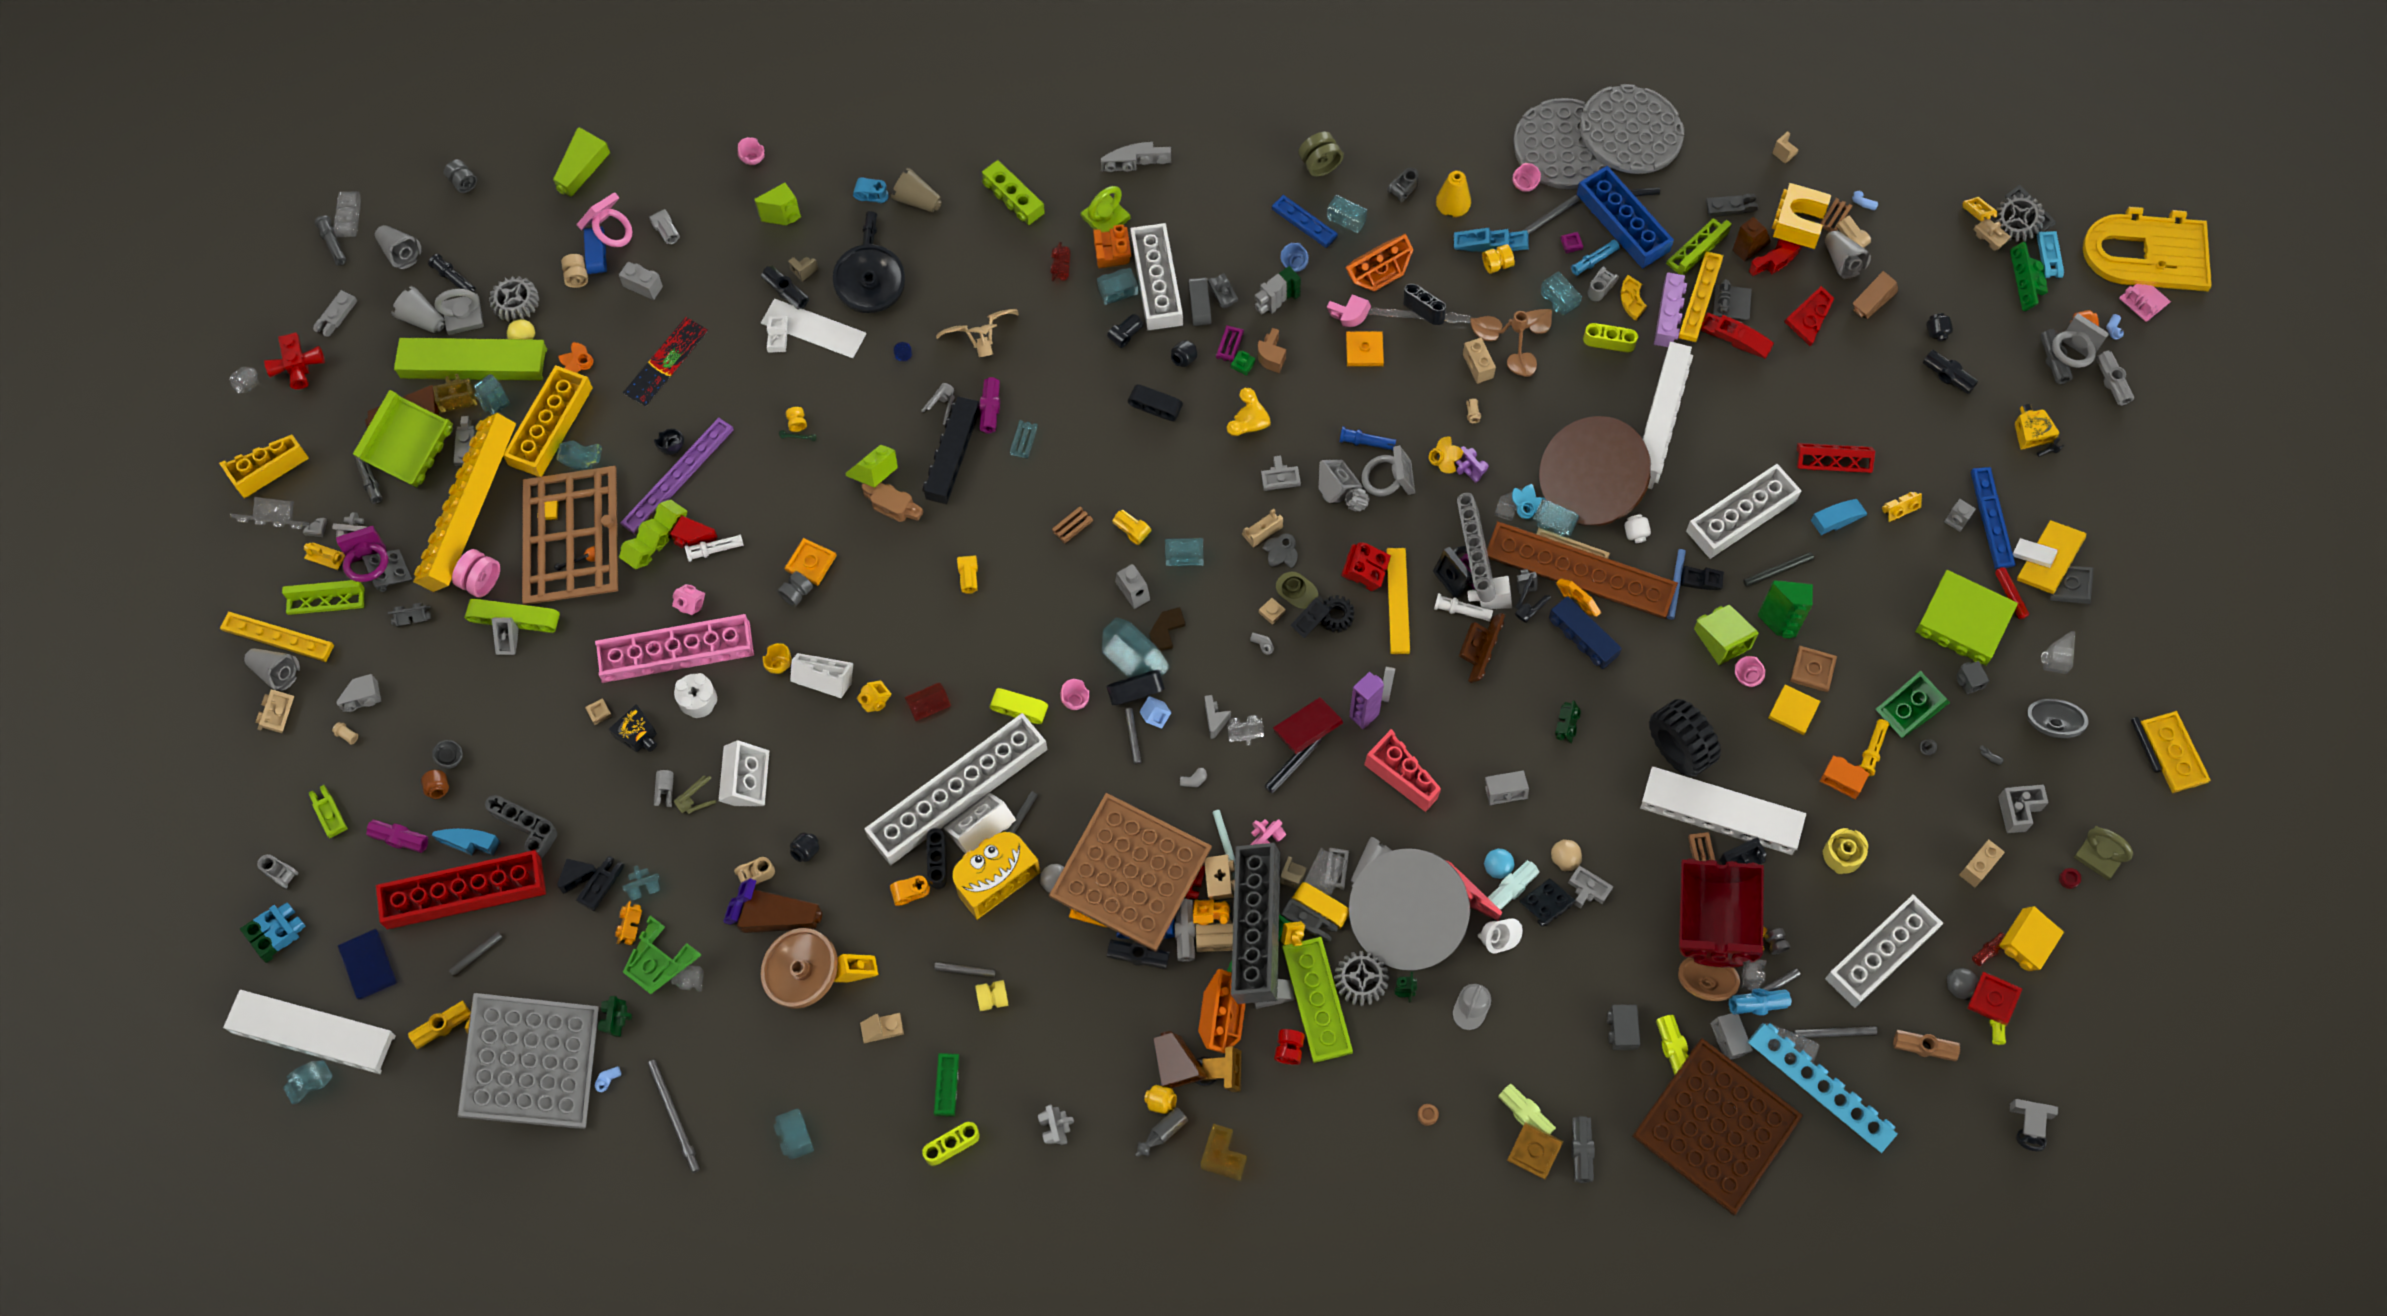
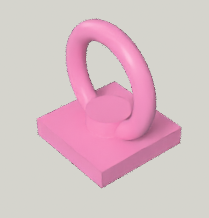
M615 192L592 206L577 223L581 230L592 224L597 238L611 247L625 246L632 238V227L628 219L619 211L610 209L619 199ZM609 216H613L623 224L625 236L620 240L610 239L603 234L599 224Z

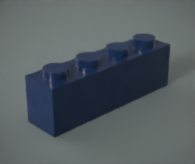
M1568 596L1551 609L1549 615L1551 623L1559 627L1569 640L1572 639L1577 644L1578 649L1590 657L1594 665L1604 669L1620 655L1622 648Z

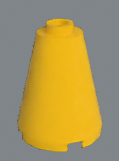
M1453 171L1449 174L1437 194L1436 206L1443 215L1447 216L1448 214L1453 215V217H1459L1468 212L1471 205V196L1465 174L1461 171Z

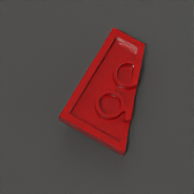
M1821 286L1784 322L1811 346L1831 307L1834 297Z

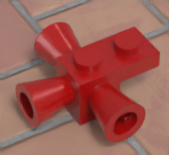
M296 332L278 337L282 359L264 360L268 376L271 378L286 370L290 375V387L292 389L306 388L309 385L305 374H309L308 364L325 363L321 347L317 346L303 353L299 336Z

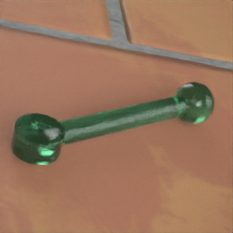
M784 430L779 432L781 438L795 437L810 439L811 441H816L817 439L815 434L809 436L786 433Z

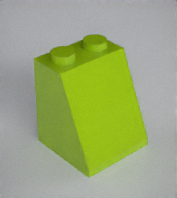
M1730 604L1725 607L1720 606L1708 616L1706 614L1702 615L1697 619L1694 630L1718 665L1750 650L1759 634Z

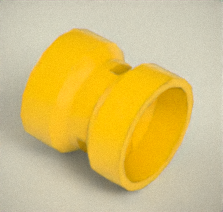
M791 407L786 410L785 413L786 418L789 420L788 427L790 431L799 432L807 427L806 420L803 418V408Z

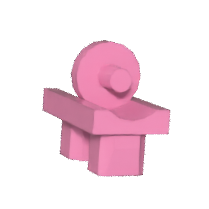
M1266 819L1261 823L1255 820L1252 823L1255 829L1251 834L1254 837L1259 833L1260 835L1250 845L1270 843L1267 840L1270 836L1279 842L1286 835L1281 827L1283 823L1278 819L1265 828L1269 824Z

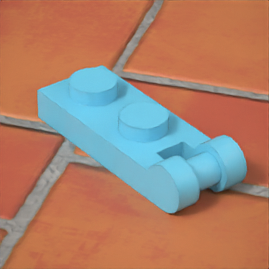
M2039 232L2037 234V242L2041 262L2044 266L2045 278H2050L2051 276L2062 278L2064 268L2057 232Z

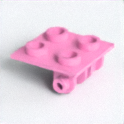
M2136 284L2133 287L2129 286L2126 289V293L2119 297L2145 322L2171 302L2153 285Z

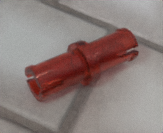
M2000 932L1990 942L1984 943L1983 948L1972 956L1973 962L1981 967L1991 957H1995L2001 949L1999 945L2006 934Z

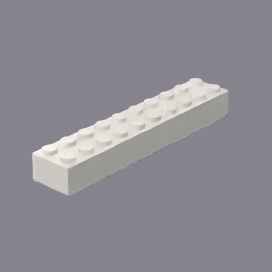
M1023 713L864 828L867 837L891 866L925 841L927 833L931 829H941L1048 750L1046 740Z

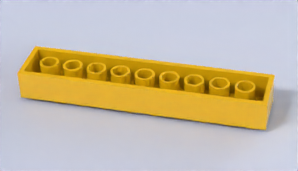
M495 413L478 422L476 435L469 442L471 447L462 459L464 462L462 468H459L455 477L457 480L450 487V496L442 506L443 513L436 520V529L428 539L429 546L421 555V559H423L421 565L414 572L415 579L413 582L432 592L449 586L454 568L461 558L516 426L515 422L499 413Z

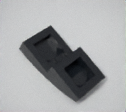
M1685 566L1682 571L1681 586L1721 590L1723 588L1724 572L1708 567L1701 570Z

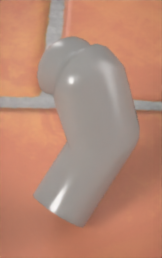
M1252 633L1251 642L1259 644L1264 654L1269 655L1273 653L1274 646L1269 637Z
M1198 768L1191 777H1181L1180 786L1199 787L1207 778L1206 770Z

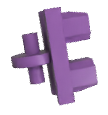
M1463 446L1461 447L1463 455L1456 461V464L1459 466L1456 471L1458 474L1465 472L1476 483L1486 472L1489 465L1485 461L1478 462L1475 459L1477 453L1473 448L1466 449Z

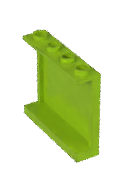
M389 390L353 455L417 488L418 485L424 482L427 469L433 466L435 455L442 450L444 446L443 441L446 436L448 437L451 434L453 423Z
M1946 570L1915 632L1924 638L1937 642L1942 647H1948L1959 655L1967 656L1973 659L1974 662L1979 661L1980 664L1987 666L2018 603Z

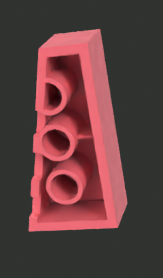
M1390 729L1367 754L1364 765L1425 812L1438 799L1441 791L1439 785L1426 770L1422 769L1418 764L1419 761L1414 756L1412 757L1404 743L1400 742L1395 736L1394 731Z

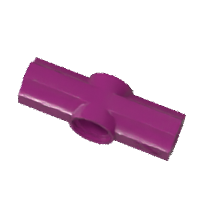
M995 377L984 379L983 397L980 398V431L985 433L996 431L997 414L1000 411V380Z
M373 819L366 828V835L368 837L384 841L394 848L402 849L403 847L422 853L428 846L429 838L426 835L410 831L399 824L390 825Z

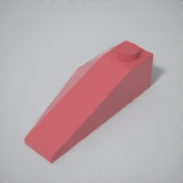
M1447 861L1457 871L1466 886L1470 908L1499 921L1502 911L1455 868L1451 862Z

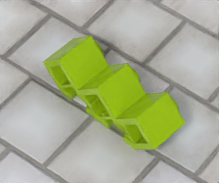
M672 500L659 503L656 507L654 519L642 522L638 528L637 537L622 544L619 558L635 569L648 565L652 560L650 556L656 550L660 552L669 542L668 536L671 534L681 515L686 517L688 511Z

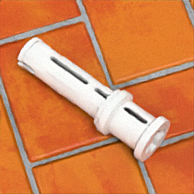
M740 534L710 543L702 541L698 545L690 547L686 545L685 550L688 561L691 562L695 558H707L709 554L744 545Z
M1438 593L1434 610L1442 609L1449 611L1450 614H1455L1456 612L1490 622L1493 610L1460 602L1455 597L1453 599L1444 597L1440 593Z

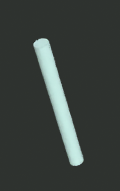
M1215 810L1212 813L1225 854L1231 860H1234L1235 864V856L1220 810ZM1232 872L1233 880L1235 879V872Z

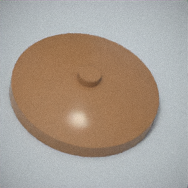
M799 928L781 935L769 947L762 962L761 982L766 994L774 1002L786 1008L798 1009L814 1004L828 992L835 980L838 969L836 950L827 937L813 929Z

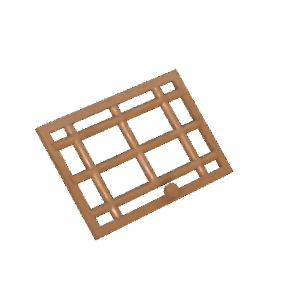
M616 466L523 479L522 604L529 605L618 591ZM608 475V486L602 487V476ZM594 477L593 489L574 491L573 480ZM566 481V493L545 496V484ZM532 486H538V497L531 498ZM608 494L609 515L602 517V495ZM594 496L595 527L574 530V499ZM566 500V532L545 535V502ZM538 504V536L531 537V505ZM602 525L609 528V565H603ZM595 535V567L574 570V538ZM566 539V571L545 574V542ZM538 543V575L531 576V544ZM609 572L610 584L603 585V573ZM595 574V586L574 589V577ZM566 579L565 591L545 593L546 581ZM538 583V595L531 596V584Z

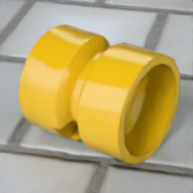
M1508 244L1499 246L1496 250L1490 249L1482 253L1483 263L1489 274L1499 271L1500 268L1512 267L1515 264L1513 252Z

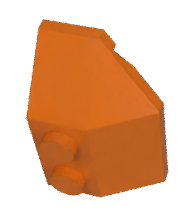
M1403 234L1356 258L1345 268L1353 284L1376 291L1404 275L1414 249L1407 235Z
M1218 969L1203 994L1198 1032L1206 1049L1224 1054L1225 1047H1233L1241 1040L1246 1003L1237 1004L1231 995L1232 973Z

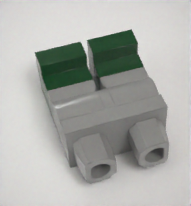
M1288 266L1271 278L1267 284L1265 282L1260 285V292L1255 294L1257 301L1255 304L1256 310L1261 315L1268 310L1272 314L1282 305V302L1291 296L1294 299L1298 298L1301 295L1300 276Z

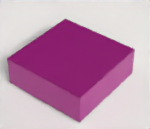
M1578 232L1561 235L1560 240L1565 253L1583 250V244Z

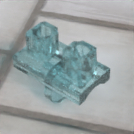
M637 865L634 866L635 873L629 874L628 877L629 880L637 878L638 881L622 886L624 892H627L630 899L634 901L642 898L640 886L646 885L649 894L660 891L658 881L660 876L659 874H654L643 878L642 876L649 874L648 869L640 870Z

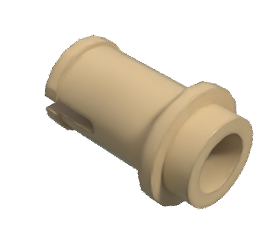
M1469 399V401H1466L1468 409L1467 420L1470 423H1478L1481 419L1478 400Z
M338 722L332 729L336 737L340 736L349 744H354L358 740L359 735L347 728L345 723Z

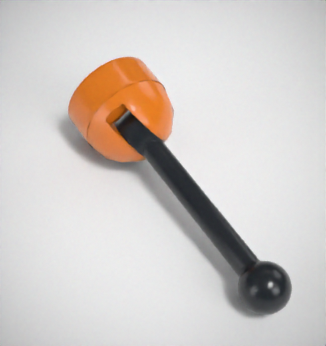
M595 546L586 549L584 556L574 559V563L584 559L589 562H595ZM566 562L555 564V570L560 571L562 567L566 566Z

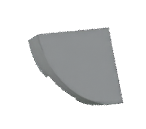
M316 519V521L304 528L303 534L305 536L323 537L327 519Z

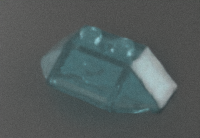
M1116 617L1103 629L1102 653L1128 677L1152 670H1160L1162 676L1170 668L1158 648L1129 621Z

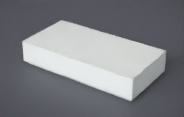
M2021 538L2013 552V557L2051 568L2057 555V549Z

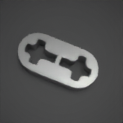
M1386 666L1381 701L1389 703L1396 668Z

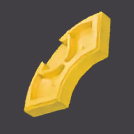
M1627 275L1621 288V302L1627 314L1637 321L1647 308V305L1640 297V290L1643 284Z

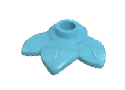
M1532 484L1527 485L1522 490L1514 488L1512 492V500L1517 506V513L1523 519H1529L1534 513L1542 512L1546 506L1545 498H1536Z

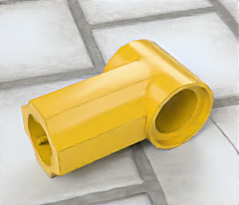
M1124 510L1118 511L1112 520L1113 524L1124 531L1128 538L1137 545L1151 532V528L1147 523L1142 520H1136Z
M976 555L957 557L961 591L967 594L978 591Z

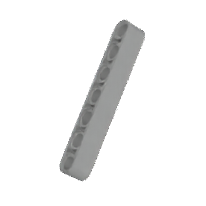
M1463 493L1458 497L1457 503L1473 583L1480 601L1486 603L1495 598L1496 592L1479 510L1471 493Z

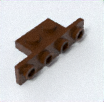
M1503 613L1492 617L1488 629L1476 622L1470 625L1459 657L1474 665L1468 679L1470 683L1481 680L1485 675L1484 669L1491 659V651L1498 641L1497 635L1504 625L1505 614Z

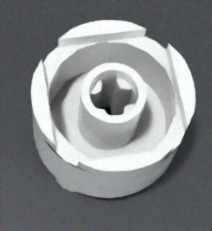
M689 674L678 680L675 684L674 696L684 714L693 718H701L713 711V707L717 703V694L711 681L704 674Z

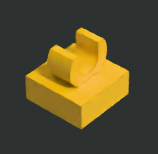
M1302 921L1284 923L1281 942L1284 945H1302L1301 941L1305 929Z

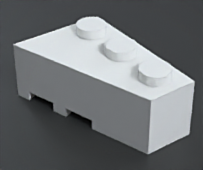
M797 653L792 659L790 681L842 698L852 684L853 663Z

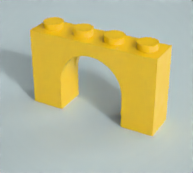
M1790 183L1788 189H1784L1772 226V229L1775 230L1773 237L1815 249L1823 225L1802 219L1794 213H1804L1823 219L1831 195Z

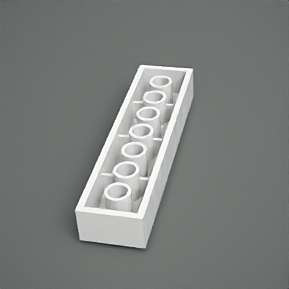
M1671 341L1664 359L1643 435V441L1651 458L1649 489L1653 488L1654 482L1658 483L1662 473L1663 463L1667 455L1672 430L1677 418L1676 415L1681 403L1680 400L1693 355L1690 354L1692 347Z

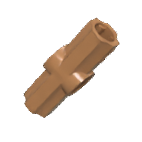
M1897 1030L1893 1041L1895 1049L1917 1053L1921 1057L1932 1056L1955 1062L1958 1060L1960 1046L1957 1042L1938 1039L1931 1034L1919 1035ZM1923 1042L1928 1043L1931 1049H1926L1923 1046Z

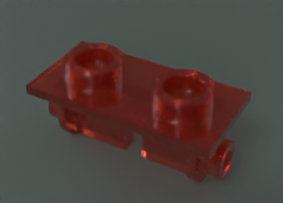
M1062 242L1052 250L1051 257L1054 258L1050 269L1052 281L1056 277L1063 281L1069 277L1070 265L1067 264L1070 263L1071 251L1067 246L1062 247Z

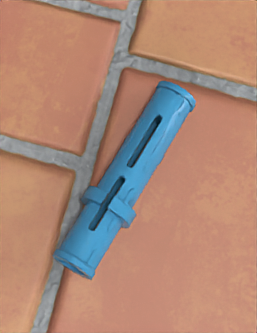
M1612 240L1592 254L1585 255L1581 261L1572 265V272L1578 276L1583 271L1593 268L1596 263L1619 250L1618 242Z

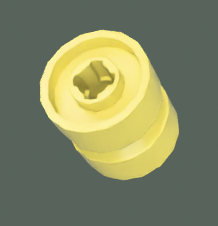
M1004 980L992 982L991 986L987 983L976 985L980 1011L990 1010L994 1005L997 1008L1008 1006Z

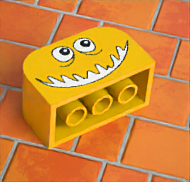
M1001 832L990 839H984L978 848L964 854L963 859L956 864L953 870V881L959 898L978 920L1041 872L1038 859L1022 839L1014 833Z

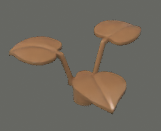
M1540 309L1529 312L1517 311L1514 314L1513 320L1509 319V322L1503 329L1501 321L1491 316L1471 318L1470 323L1474 333L1485 341L1497 340L1499 333H1504L1512 325L1513 330L1519 332L1518 354L1509 356L1507 366L1513 373L1529 377L1535 373L1537 361L1531 353L1522 354L1523 331L1528 328L1535 334H1543L1549 331L1552 309Z

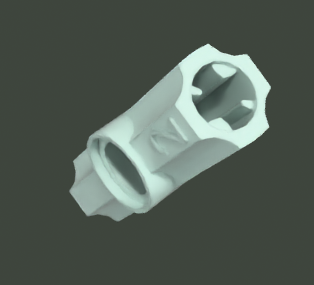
M1527 860L1513 874L1510 873L1506 876L1499 887L1488 896V899L1501 910L1512 899L1515 900L1525 890L1526 886L1537 877L1540 872L1537 866Z

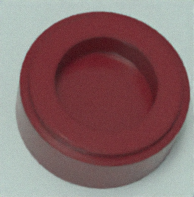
M2066 868L2061 872L2059 881L2063 887L2074 889L2080 884L2081 875L2074 868Z

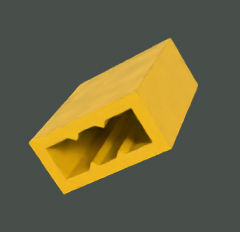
M2035 906L2027 907L2021 910L1999 946L2005 950L2004 952L2007 956L2014 958L2020 963V967L2024 970H2041L2064 931Z

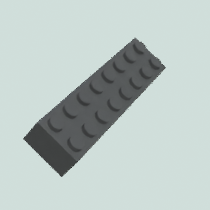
M1275 843L1236 846L1231 995L1237 1004L1277 1001L1280 851Z

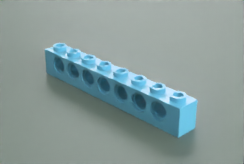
M1762 1023L1747 1043L1882 1153L1897 1136V1133L1894 1131L1895 1126L1887 1119L1884 1121L1877 1117L1879 1113L1870 1105L1867 1108L1860 1103L1862 1099L1853 1091L1850 1094L1843 1089L1845 1085L1836 1077L1834 1080L1828 1077L1829 1071L1820 1064L1816 1067L1810 1062L1812 1057L1802 1050L1799 1053L1793 1048L1796 1044L1787 1037L1781 1038L1777 1034L1779 1030L1772 1024L1766 1025ZM1771 1039H1776L1779 1043L1778 1049L1774 1051L1768 1048V1042ZM1787 1053L1795 1055L1794 1063L1787 1064L1784 1057ZM1805 1066H1809L1812 1070V1074L1808 1078H1803L1801 1075V1070ZM1821 1080H1826L1828 1083V1089L1824 1092L1818 1089V1083ZM1837 1094H1843L1845 1097L1842 1105H1836L1834 1102ZM1854 1108H1860L1861 1116L1858 1119H1853L1851 1116V1111ZM1874 1121L1878 1124V1130L1870 1133L1868 1131V1124Z

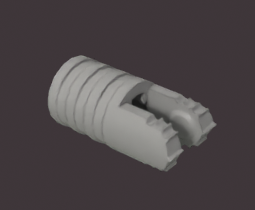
M659 770L656 772L654 806H659L661 801L660 795L666 794L665 804L667 807H672L674 775L672 771Z

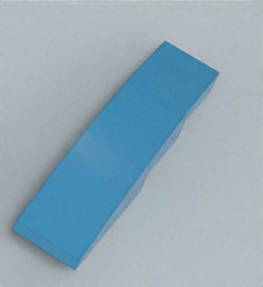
M1489 228L1454 233L1455 250L1484 252L1490 249L1496 250L1497 247L1506 244L1510 246L1512 251L1529 249L1527 230L1509 233L1508 229L1490 231Z

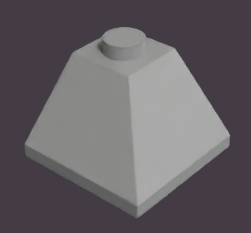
M1321 460L1319 465V490L1327 502L1339 503L1345 500L1346 493L1350 489L1363 488L1343 460Z

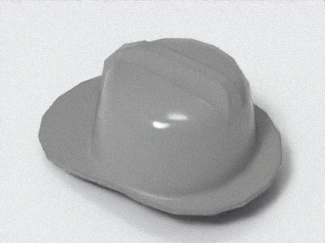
M1469 984L1460 992L1453 1009V1018L1462 1029L1473 1030L1483 1023L1492 1000L1487 988L1479 984Z

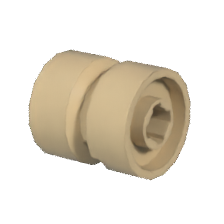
M569 254L563 257L561 264L566 286L579 288L586 285L588 276L585 258L580 254Z

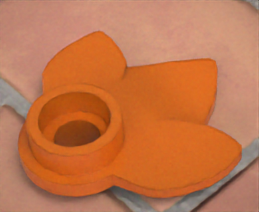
M575 342L571 345L572 353L558 356L561 364L565 366L564 369L575 373L591 368L594 363L592 356L587 353L586 347Z

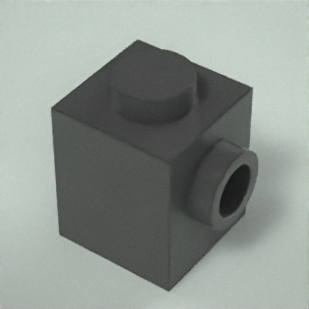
M1979 661L1975 663L1967 662L1961 665V669L1956 674L1957 681L1964 688L1966 694L1984 689L1989 683V679Z

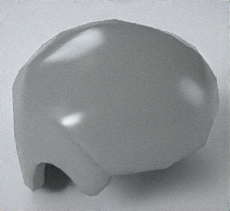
M1050 864L1040 874V885L1048 893L1053 889L1064 866Z

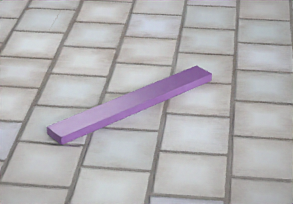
M718 417L620 522L621 525L634 535H637L640 524L651 520L656 514L658 504L668 501L729 436L733 431V427Z

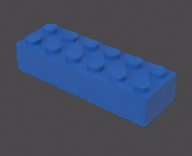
M1608 166L1579 182L1576 195L1642 269L1671 251L1674 239Z

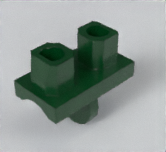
M610 996L609 1000L601 1003V1011L607 1014L606 1020L599 1021V1031L614 1037H621L625 1020L632 1019V1014L627 1012L628 1006H625V1000L618 999L617 996Z

